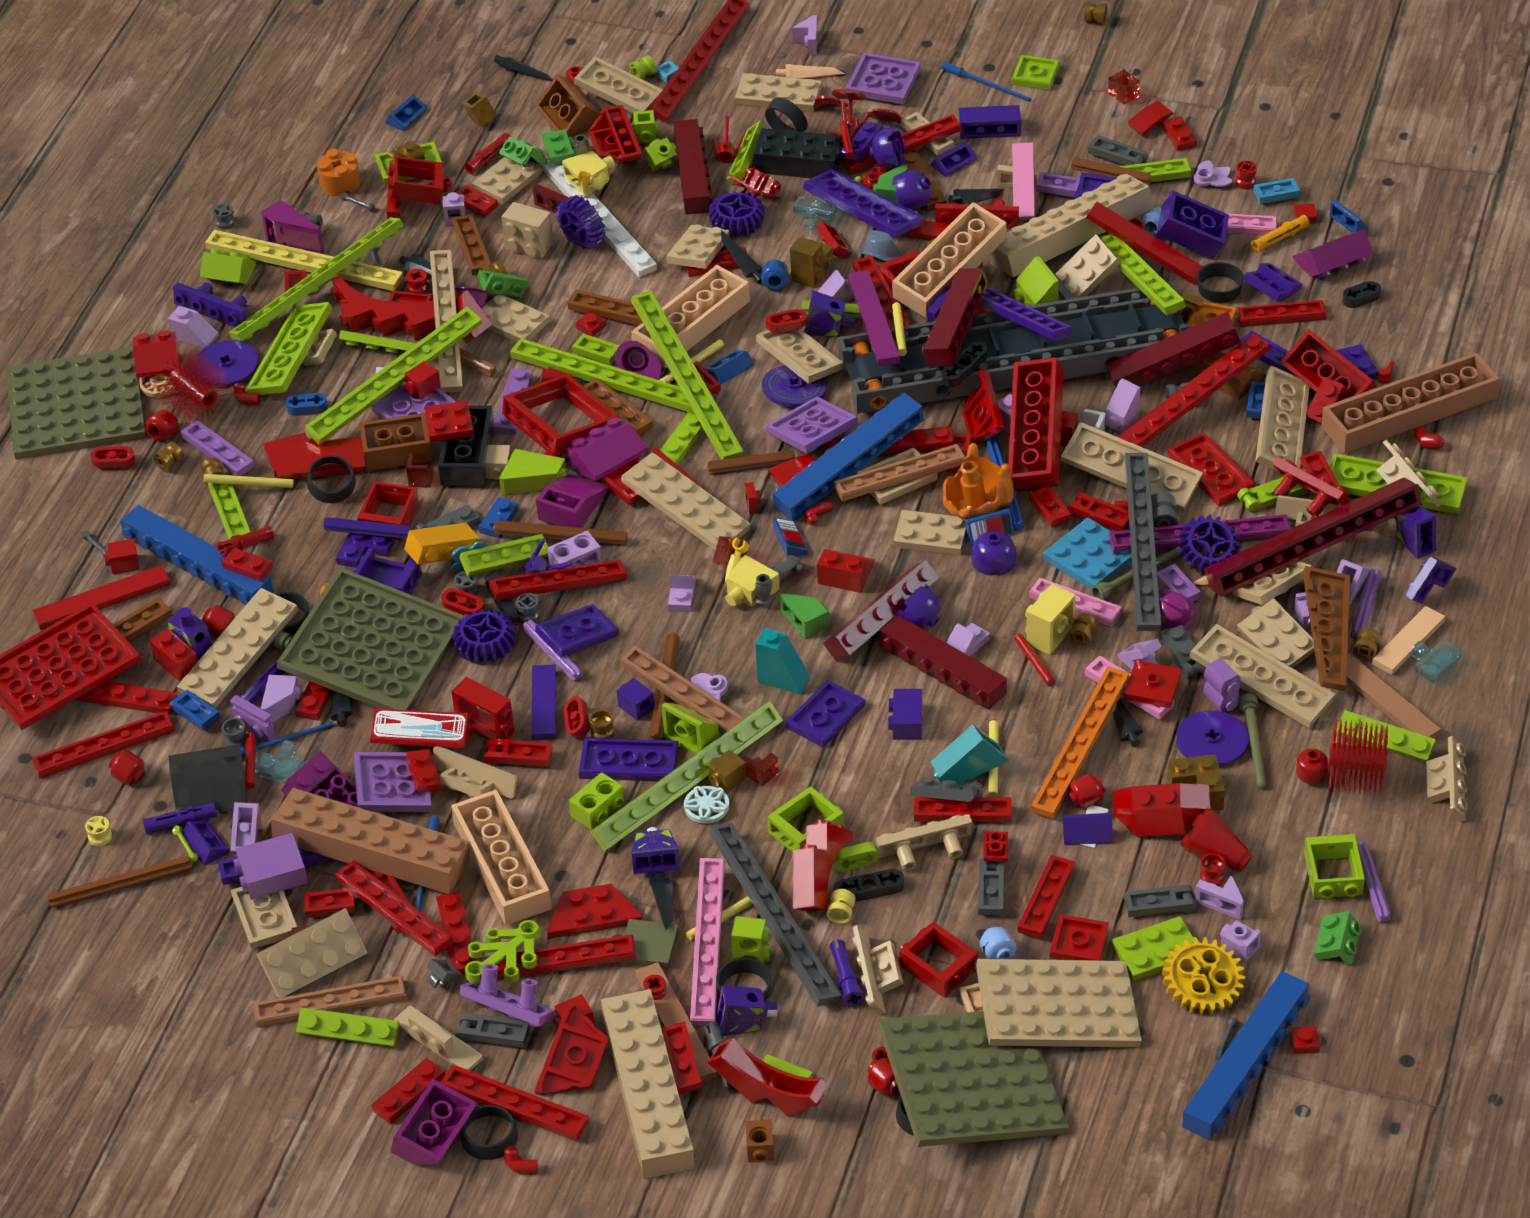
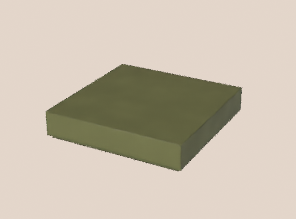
M629 919L625 935L633 934L636 959L619 962L643 966L658 962L661 968H669L678 933V924H671L665 930L663 923Z

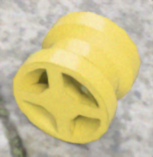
M95 816L86 822L85 828L91 845L101 847L111 841L112 833L106 817Z

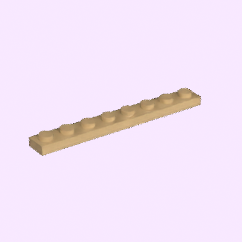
M451 250L430 251L436 329L456 315ZM457 342L438 356L440 387L444 392L463 391L459 342Z

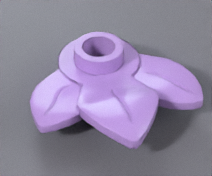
M1204 161L1198 165V170L1194 174V182L1200 186H1228L1232 183V179L1228 177L1230 167H1213L1211 161Z
M700 673L691 678L693 684L719 701L721 696L728 690V681L723 675L711 676L707 673Z

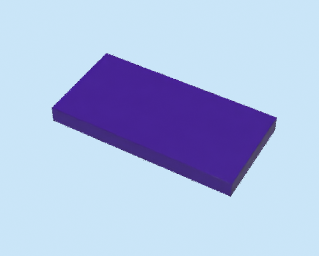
M584 738L579 779H594L602 772L613 780L660 781L676 769L679 741Z

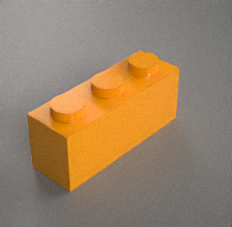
M467 523L409 530L404 550L418 565L453 560L452 553L455 549L461 546L471 547L475 542L479 541L480 537Z

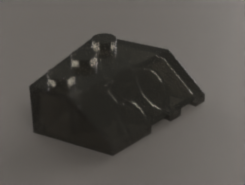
M240 745L168 756L176 810L187 809V806L190 805L195 807L214 801L215 809L219 810V814H229V811L234 812V802L248 803L244 762Z

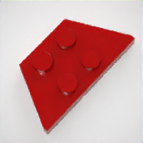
M980 369L978 372L981 378L978 388L972 387L969 399L962 411L967 432L971 434V443L977 445L1005 429L989 372Z
M612 884L563 891L548 925L547 937L552 939L627 926L629 919L642 920V917L638 910Z
M571 1001L567 1003L534 1090L537 1095L592 1088L606 1051L609 1038L601 1030H598L587 1016H584Z

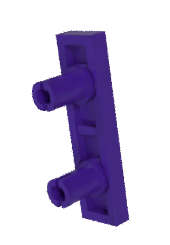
M179 282L173 286L174 304L195 310L199 314L233 327H237L247 320V299L242 295L229 302L213 296V287L208 282L203 283L197 289Z

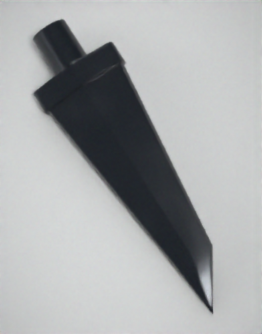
M496 55L494 58V62L498 63L499 67L553 81L548 74L514 58H504Z
M954 189V195H949L948 201L949 203L958 202L959 204L970 205L972 202L978 203L998 197L1004 189Z
M721 230L722 243L743 272V275L746 278L752 277L758 284L762 283L760 274L762 267Z
M413 253L409 258L406 256L400 257L399 262L405 265L403 268L404 272L408 273L412 269H422L427 273V277L432 278L431 263L421 258L418 254Z
M334 691L330 719L337 720L339 727H345L347 725V717L353 714L350 697Z
M1119 698L1112 711L1119 738L1122 742L1129 740L1132 747H1137L1140 745L1138 735L1143 733V730Z
M655 872V877L649 878V885H651L665 930H667L673 922L674 884L672 879L665 877L664 872Z

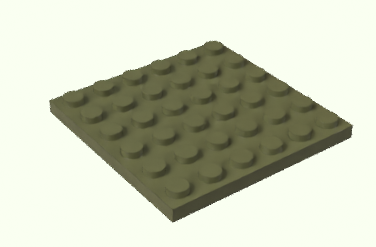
M133 347L6 367L15 459L146 438L139 378H136Z
M339 567L277 661V668L376 708L409 710L451 644L454 626L457 625L458 619L464 618V615Z
M983 1011L879 1019L878 1028L918 1147L1067 1134L1069 1127L1039 1046L989 1045Z

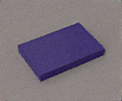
M593 604L535 626V632L560 657L614 638L619 633V629Z
M827 680L785 721V728L824 748L866 705V701L864 698Z

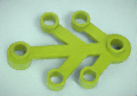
M526 920L521 922L517 929H488L486 931L487 943H470L468 946L469 956L471 958H480L484 953H495L483 962L472 961L468 963L465 967L466 979L472 984H480L482 966L489 963L496 965L506 958L504 979L510 983L516 982L519 979V969L516 967V949L524 944L525 953L521 957L522 966L526 969L534 968L537 965L534 942L540 939L541 928L535 921ZM501 939H512L509 942H501Z

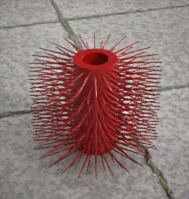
M184 352L183 366H180V361H178L179 366L174 368L170 375H163L170 377L158 381L169 380L168 382L170 383L168 385L172 386L171 389L167 387L165 391L162 390L164 393L168 392L163 399L168 398L170 400L165 404L171 403L172 407L175 408L174 403L177 401L176 408L179 407L180 409L177 411H179L178 413H184L183 418H187L185 415L190 414L189 419H192L191 417L195 414V418L198 421L197 416L199 417V409L201 408L203 423L204 410H207V414H209L208 409L213 407L217 400L222 401L218 397L224 395H218L217 392H220V390L217 389L221 385L223 386V384L228 383V381L222 384L217 382L223 378H214L215 376H220V372L217 371L215 374L213 371L217 366L210 368L209 362L203 363V358L200 360L202 362L200 365L197 362L198 359H194L192 362L191 353H189L190 360L188 359L189 362L185 366Z
M1336 719L1329 752L1328 791L1334 767V791L1337 783L1338 768H1340L1338 792H1340L1343 772H1345L1343 791H1345L1348 769H1350L1348 790H1350V793L1354 773L1353 788L1355 794L1360 770L1359 793H1361L1363 771H1366L1364 773V795L1367 791L1368 779H1370V795L1373 777L1375 776L1374 794L1376 796L1379 772H1381L1379 778V796H1381L1388 757V725L1382 743L1383 726L1381 724L1378 747H1376L1378 724H1376L1374 736L1372 734V724L1370 726L1368 746H1366L1368 725L1366 722L1362 743L1363 723L1361 722L1358 745H1356L1358 724L1355 723L1352 742V720L1348 737L1346 736V720L1343 743L1341 744L1342 721L1340 720L1337 736Z

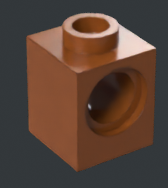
M772 1120L745 1121L748 1162L774 1160Z

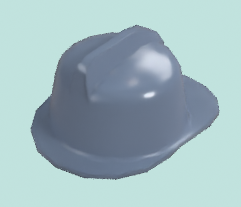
M876 230L868 232L865 246L859 249L860 253L864 255L874 256L884 261L905 255L896 250L895 241L892 236L886 232Z

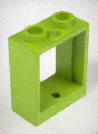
M811 786L767 816L768 833L792 853L793 850L802 849V846L806 845V833L801 834L788 822L810 806L826 818L825 820L830 821V824L844 826V814L841 808L837 805L834 806L826 799L823 793L817 792Z
M1355 834L1306 837L1304 856L1313 899L1363 895L1365 879ZM1349 858L1353 877L1318 879L1315 860Z

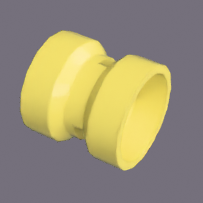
M837 889L832 892L831 904L827 910V917L832 922L846 924L851 920L852 908L856 900L854 894L845 889Z

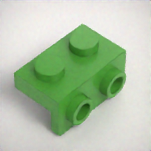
M565 129L542 133V141L550 164L561 163L562 160L577 156L575 149H573L572 137H568Z
M513 137L508 138L499 152L502 156L523 166L528 160H531L544 167L548 161L542 155L543 151L535 145L531 146L526 141H519Z
M479 270L477 274V279L482 289L493 294L522 297L529 283L527 278L517 277V275Z
M1350 911L1322 917L1313 953L1317 960L1340 956L1346 965L1352 964L1354 954L1356 953L1358 937L1361 933V926Z

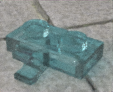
M799 196L793 205V213L807 218L804 227L808 228L814 227L816 218L824 221H833L838 212V207L827 203V201Z
M1442 639L1433 649L1429 648L1425 643L1418 641L1413 646L1415 651L1411 654L1415 660L1419 661L1415 665L1414 672L1435 683L1461 658L1462 650Z
M285 740L281 746L280 755L261 752L255 762V775L286 783L288 778L305 765V762L293 759L296 754V750L292 749L294 742Z

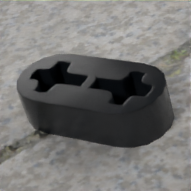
M1367 281L1349 287L1343 291L1342 303L1346 307L1356 308L1377 301L1380 298L1381 286L1377 282Z

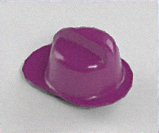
M455 288L457 297L468 290L481 309L484 307L488 295L491 294L478 288Z
M629 340L618 347L615 360L620 369L659 380L662 371L661 363L656 355L638 341Z
M1158 590L1161 625L1169 629L1180 625L1185 630L1190 628L1198 616L1195 603L1188 597L1173 590Z

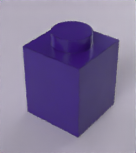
M635 678L623 684L617 690L618 707L637 721L654 709L653 692Z

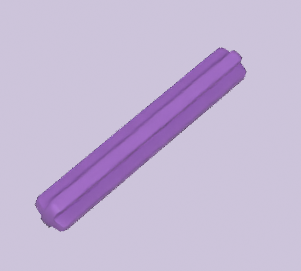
M1370 569L1352 627L1351 636L1353 638H1357L1359 630L1367 627L1381 578V571L1379 569Z
M533 620L523 624L524 631L573 681L582 678V670L568 655L560 657L535 632L537 624Z
M1365 842L1357 843L1365 879L1364 882L1375 915L1380 923L1388 922L1391 919V913L1370 851Z

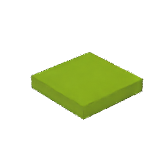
M1021 55L1012 76L1011 85L1051 90L1060 67V61Z

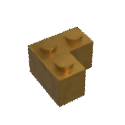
M799 236L790 248L791 281L814 288L819 281H822L827 270L831 269L834 264L833 247Z
M1216 754L1168 760V784L1210 785L1211 810H1224L1225 788Z

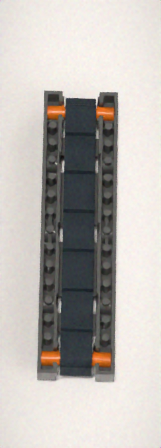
M1175 282L1167 283L1179 294ZM1139 288L1029 306L1072 326V335L1064 337L1062 341H1051V339L1041 336L1025 326L1018 325V323L1008 320L1006 317L995 312L976 314L958 355L971 343L982 342L987 346V359L956 387H947L942 383L941 372L946 366L929 367L926 358L923 357L922 348L926 344L934 322L903 326L907 353L904 356H900V363L878 366L867 333L838 337L839 360L842 361L843 371L848 370L852 382V400L857 414L882 410L894 398L899 397L903 393L919 404L968 396L972 387L978 388L981 380L978 375L980 369L989 372L994 391L1013 388L1014 363L1057 357L1064 370V379L1109 372L1108 363L1193 327V324H1185L1179 311L1175 314L1166 315ZM891 328L890 331L897 348L895 328ZM960 363L959 365H960V366H968V365H970V364H969V363Z

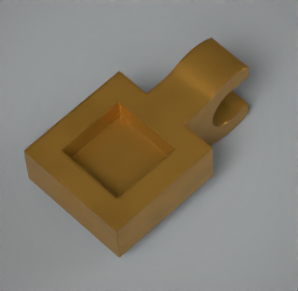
M412 140L388 153V156L393 160L394 156L414 159L425 156L424 149Z
M1184 291L1181 297L1185 300L1186 308H1183L1181 315L1189 318L1191 312H1199L1204 298Z

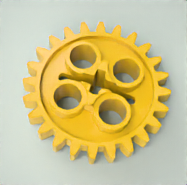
M1194 937L1192 944L1184 940L1182 947L1176 944L1174 952L1169 951L1168 959L1164 961L1163 966L1165 968H1163L1162 976H1164L1163 985L1168 986L1166 993H1174L1173 1002L1182 1001L1180 1008L1189 1005L1190 1013L1195 1008L1199 1009L1200 1015H1203L1205 1009H1208L1210 1015H1213L1215 1008L1222 1013L1224 1007L1231 1008L1233 1001H1238L1239 993H1242L1244 987L1242 984H1244L1245 976H1243L1244 967L1239 966L1241 959H1233L1235 951L1226 952V944L1218 947L1216 939L1212 944H1208L1207 937H1204L1202 943H1199L1196 937ZM1208 959L1211 960L1213 963H1207L1204 960ZM1182 968H1187L1191 972H1185ZM1216 980H1222L1225 984H1220ZM1194 989H1200L1203 993H1198Z

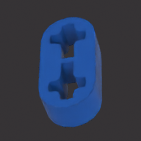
M322 393L291 395L285 402L287 412L293 416L320 414L328 408L327 398Z

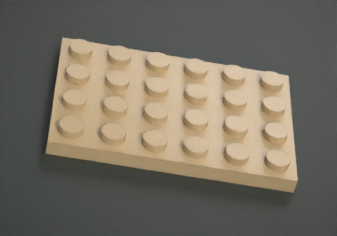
M977 959L976 969L989 1045L1140 1047L1142 1040L1125 961Z

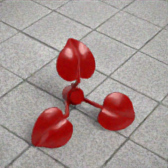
M833 89L832 95L834 97L817 96L815 98L814 110L841 107L843 120H846L848 123L851 140L869 117L901 124V119H903L895 111L873 109L872 112L866 113L860 124L859 119L852 117L853 100H865L866 95L855 90ZM840 99H848L849 103L840 101ZM849 106L848 118H846L845 107Z

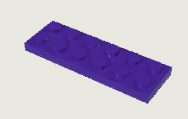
M833 169L804 181V190L857 217V219L872 225L874 228L888 233L894 238L923 225V216Z

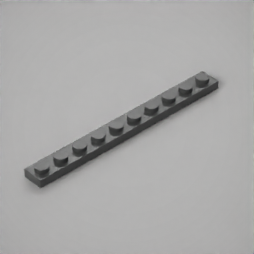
M1125 453L1137 631H1160L1161 620L1148 453Z
M731 822L711 826L710 836L761 918L766 919V926L816 1006L838 1003L841 998L840 992L734 824Z

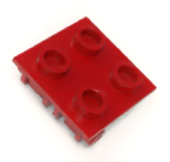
M754 167L746 170L747 176L745 179L731 174L727 175L734 179V184L742 188H748V192L756 196L761 195L769 200L771 197L780 199L779 196L775 195L781 189L780 182Z

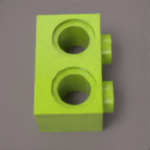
M601 772L569 799L570 816L592 830L598 824L605 821L606 817L614 810L622 806L624 803L623 786Z
M736 916L731 934L733 959L753 958L765 964V961H769L771 956V946H767L770 941V930H766V919Z

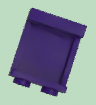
M370 547L366 554L361 556L357 569L352 571L407 594H411L422 575L421 564L418 565L412 558L409 559L407 564L377 558L374 548Z

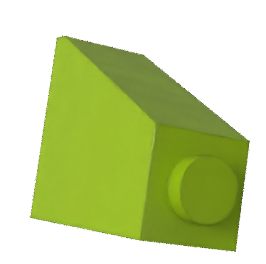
M515 449L499 478L501 494L511 495L543 491L547 485L568 475L565 459Z

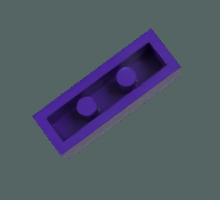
M1020 105L959 108V123L962 128L960 139L1021 136Z

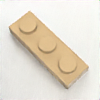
M918 112L901 119V127L907 132L930 123ZM945 137L925 146L937 156H940L954 148V141L949 137Z

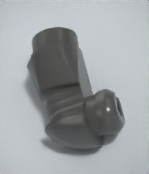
M787 555L785 561L772 568V570L779 573V584L792 571L800 574L805 569V565L800 562L801 558Z

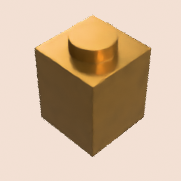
M478 91L462 102L472 122L481 127L489 124L497 115L487 97Z
M731 750L726 751L708 765L710 783L714 787L722 788L725 793L747 778L746 762Z

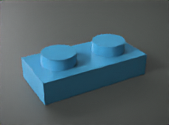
M1294 178L1254 185L1253 192L1260 204L1300 197V189Z

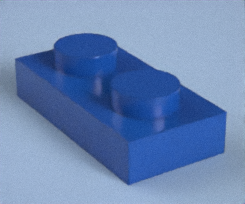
M1251 381L1246 417L1261 419L1265 389L1264 382Z
M498 497L478 526L479 533L500 538L502 534L494 533V522H511L519 510L518 503Z
M188 689L170 702L172 710L202 731L220 718L218 710Z

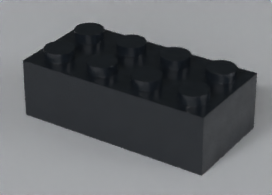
M761 128L753 154L754 168L765 174L813 178L830 169L838 172L841 161L839 154L842 148V136Z
M469 406L474 436L442 441L438 464L441 485L485 486V459L488 445H492L495 424L492 406Z

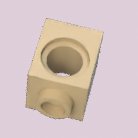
M488 445L485 459L487 479L500 478L511 457L510 445Z

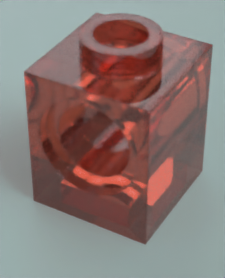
M1123 69L1109 77L1108 94L1125 105L1139 97L1140 80Z

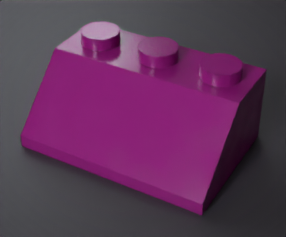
M1364 229L1293 256V259L1310 277L1318 275L1319 278L1330 275L1331 269L1336 268L1337 271L1348 268L1349 262L1354 261L1355 264L1366 261V256L1373 254Z
M618 417L608 420L605 425L592 429L589 434L574 439L571 444L564 447L571 470L594 481L648 452L647 446L631 424Z
M432 1079L394 1135L390 1152L412 1164H439L477 1106V1102Z

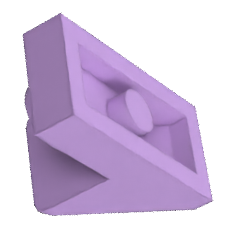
M812 15L793 27V42L804 43V46L808 47L809 55H817V15Z
M835 270L818 290L820 293L843 301L854 298L848 278L843 279L838 270Z
M670 575L668 611L691 612L696 576Z
M957 623L947 643L971 657L990 640V633L974 623H971L966 628Z
M1158 639L1135 643L1117 654V656L1131 669H1133L1135 660L1158 664L1154 658L1156 655L1154 651L1162 646Z
M234 802L230 851L236 852V848L257 843L258 830H262L259 804Z
M1230 876L1223 888L1213 883L1199 880L1195 891L1196 903L1241 920L1243 899L1232 876Z

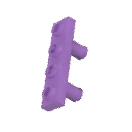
M489 963L482 966L480 984L468 982L460 986V995L469 998L471 1002L489 1006L491 1010L509 1014L511 1018L528 1022L531 1026L541 1027L545 1023L554 1020L555 1010L536 1002L538 985L536 980L525 979V981L521 982V996L505 991L496 986L498 966Z

